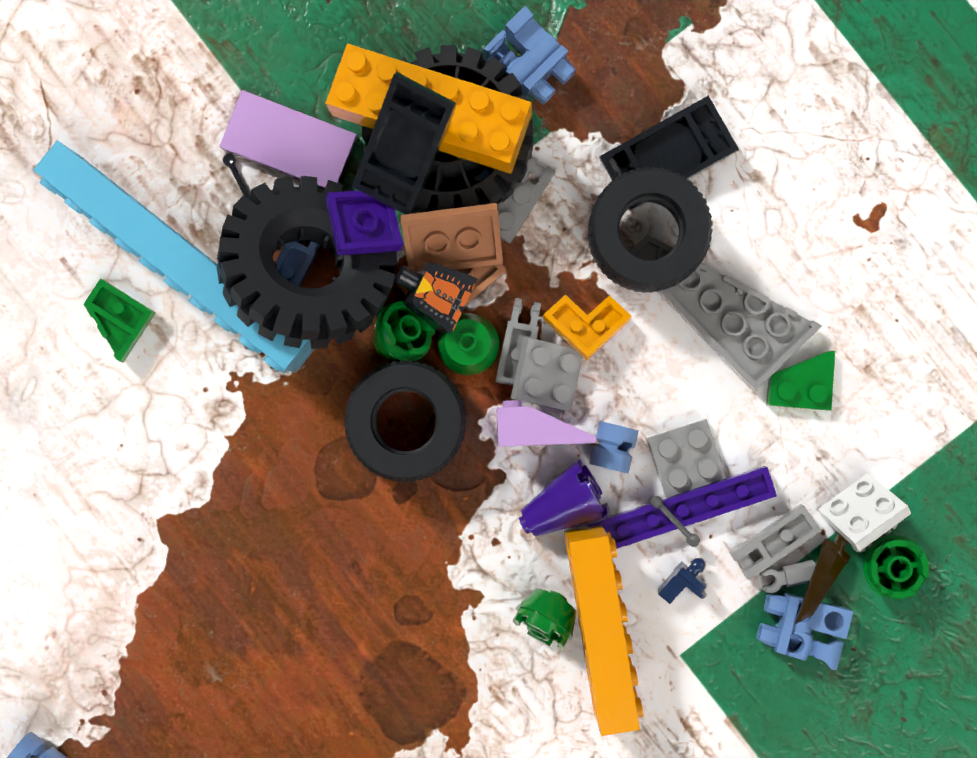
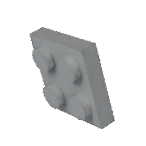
M524 337L511 399L571 412L583 357L574 348Z
M707 419L646 438L666 498L726 479Z

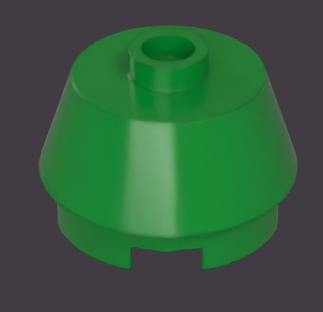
M398 301L386 305L379 312L372 331V341L377 352L389 361H417L427 354L431 345V336L435 334V329L407 308L403 301Z
M465 313L461 314L452 333H439L437 349L442 362L450 370L461 375H475L488 369L495 361L499 351V338L494 326L487 319L477 314Z
M887 536L876 541L868 550L864 560V574L869 586L877 594L888 599L899 600L916 594L925 579L928 578L929 564L926 555L914 541L903 536Z
M536 589L516 607L517 613L513 618V623L516 626H520L521 623L526 625L527 634L548 646L555 641L558 644L557 647L561 650L568 640H572L576 610L560 593L552 590L549 592L543 589Z

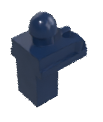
M695 558L690 562L689 566L681 561L657 589L658 595L671 604L683 589L687 587L700 599H704L707 596L704 591L707 584L698 575L706 567L704 559Z

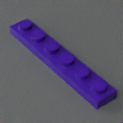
M762 466L669 498H664L663 504L684 526H689L777 497L768 467ZM651 503L587 524L589 527L601 525L606 533L610 532L611 538L615 540L616 549L678 529L659 508H654Z

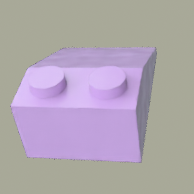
M522 400L503 401V407L496 408L498 447L596 443V436L530 406H522Z

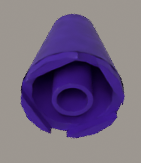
M579 459L573 462L521 509L522 516L519 517V521L527 534L532 533L535 537L604 519L610 516V509L607 502L601 505L599 499H601L600 495L603 492L586 465L582 466V461Z

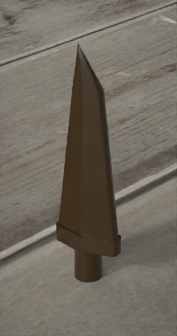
M837 533L833 542L824 539L821 545L822 548L795 624L815 613L851 557L844 550L848 541L839 533Z

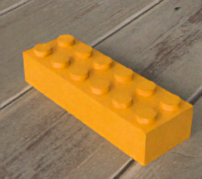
M347 43L325 102L332 116L374 129L394 73L398 72L457 103L451 124L439 151L503 172L512 173L532 117L530 101Z
M601 525L565 530L564 537L593 711L600 735L607 736L640 730L638 718L644 717L641 699L637 696L636 688L633 687L638 686L636 668L632 665L631 657L628 656V654H633L630 634H627L626 626H623V622H628L625 603L622 602L621 596L617 592L618 590H623L620 571L616 569L615 563L613 564L612 558H617L615 540L611 538L610 532H605Z

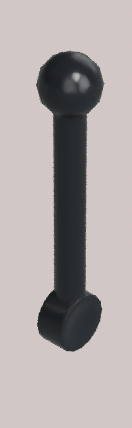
M232 154L224 155L223 163L230 168L243 196L250 200V194L235 166L236 158Z

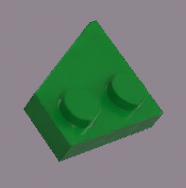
M101 278L83 304L90 317L96 321L100 334L112 348L113 356L122 363L125 362L156 314L155 311Z
M836 351L824 352L773 373L768 378L766 406L831 411Z

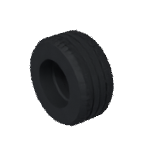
M661 167L636 168V170L632 169L627 173L621 174L620 177H616L603 189L596 199L589 218L588 244L597 267L613 283H617L620 287H624L627 290H634V292H660L684 281L702 263L712 240V216L709 213L710 208L706 204V199L702 197L703 194L685 176ZM642 202L659 204L666 208L675 218L679 229L678 240L673 250L666 256L656 260H642L633 256L624 248L619 236V224L624 213L635 204Z
M394 361L371 370L354 387L350 394V399L348 398L346 414H344L347 442H349V447L352 449L354 456L357 457V460L369 471L375 473V475L397 482H414L428 478L441 471L458 453L466 431L465 406L454 384L437 369L417 361ZM408 391L422 395L432 405L436 416V426L432 437L424 446L413 451H400L390 447L381 438L377 429V414L381 405L387 398L399 392Z

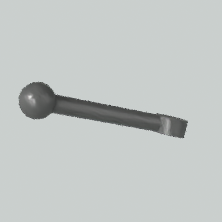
M660 496L652 497L651 505L663 512L682 532L691 547L698 546L700 538L694 533L691 534L666 508Z

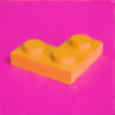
M564 295L543 315V320L588 361L631 320L632 316L610 295L588 315L568 296Z

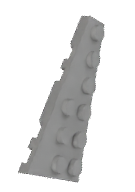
M647 234L629 253L642 260H656L669 254L673 247ZM701 263L681 283L658 292L753 391H756L822 327L821 324L798 315V312L768 299L769 297L729 276L710 269L704 263Z

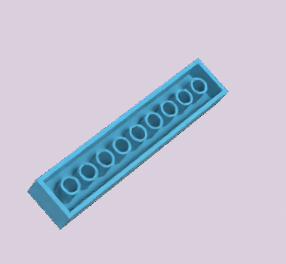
M57 140L33 169L42 177L39 182L55 195L58 194L65 199L64 203L77 213H82L89 218V222L104 234L107 233L115 239L114 242L126 252H131L140 258L139 262L150 271L156 272L162 277L166 275L167 277L163 281L171 288L186 296L190 294L191 297L188 301L199 310L207 312L211 316L214 313L216 317L213 321L228 332L231 331L235 335L237 333L242 335L239 341L253 352L256 351L259 354L263 352L267 356L263 360L278 372L285 373L286 371L296 373L314 351V349H311L310 340H302L300 348L285 346L284 335L277 333L274 340L271 341L258 334L260 324L257 322L247 327L237 317L238 306L229 307L222 294L224 284H219L216 262L82 156Z

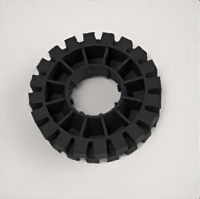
M441 45L440 53L433 55L430 47L416 51L417 60L410 63L528 101L527 95H523L521 84L514 74L507 75L505 73L504 64L492 56L486 61L483 59L482 51L467 47L465 54L458 53L456 45ZM405 57L401 59V61L409 63ZM532 117L511 174L463 158L453 162H445L444 159L440 161L434 160L429 178L412 213L492 204L498 200L504 202L513 194V186L516 182L521 183L528 170L527 163L532 157L534 145ZM362 126V138L366 144L363 147L365 151L373 129ZM484 169L490 172V175L481 182L474 179Z
M290 176L276 178L273 190L265 182L251 189L250 200L242 196L233 205L232 216L227 214L222 226L217 255L219 284H224L222 294L229 307L238 306L237 317L247 327L254 322L260 324L259 335L271 341L274 340L277 333L284 335V345L300 348L302 340H310L311 349L327 348L332 338L339 345L351 340L356 330L360 333L365 331L373 323L375 316H378L382 310L396 276L394 271L397 267V251L338 256L325 199L328 192H341L343 185L328 180L325 190L317 189V177L301 176L299 187H294ZM304 240L317 243L326 248L335 258V266L339 267V277H333L329 285L321 288L314 287L309 289L296 286L289 280L287 281L278 272L277 261L273 260V254L276 250L280 251L284 244L292 241Z

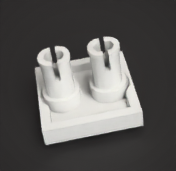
M868 473L818 509L821 517L842 535L856 552H864L866 546L870 548L873 541L883 534L890 533L891 528L896 529L897 524L911 514L908 505Z

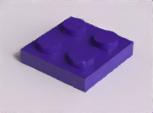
M361 191L327 193L325 200L338 256L401 251L403 241L394 208Z

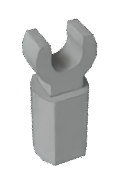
M810 560L782 566L778 571L772 568L765 569L760 575H772L774 581L771 585L764 586L763 590L767 593H774L780 590L782 585L792 587L809 583L816 565L815 562Z

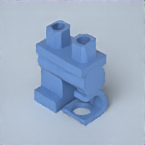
M526 6L505 25V30H502L483 49L482 53L484 60L488 61L492 56L504 64L505 73L507 75L513 73L520 82L523 95H527V98L532 96L542 105L556 91L546 80L553 75L564 85L574 75L576 70L566 58L568 50L564 46H560L557 40L533 19L532 12ZM506 40L522 54L521 57L515 56L512 50L508 52Z
M785 592L783 596L767 594L764 611L776 614L778 617L775 626L760 623L756 638L769 645L777 653L804 661L811 655L824 661L830 669L837 670L844 642L836 637L847 639L853 611L844 606L821 602L812 616L795 624L804 597ZM812 631L836 637H831L829 643L826 644L819 640H814Z

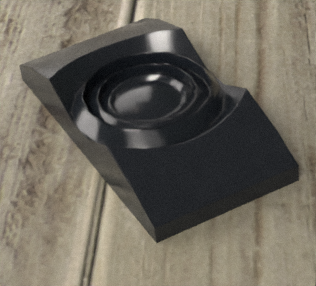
M398 72L394 73L352 187L405 215L411 214L429 178L432 164L448 132L457 103Z
M708 95L599 156V159L611 181L632 169L636 170V168L642 169L644 167L670 169L674 173L677 172L681 176H685L688 180L734 154L739 148ZM647 202L635 204L632 207H630L628 211H631L639 206H642Z

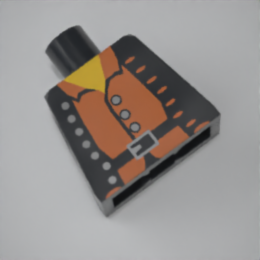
M432 262L422 264L418 272L403 265L395 278L397 284L409 290L403 304L442 334L453 332L478 280L471 275Z

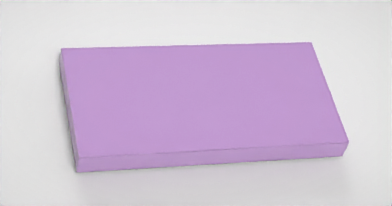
M242 90L219 147L222 150L297 179H301V176L317 177V186L325 189L328 180L340 183L358 136L353 132Z

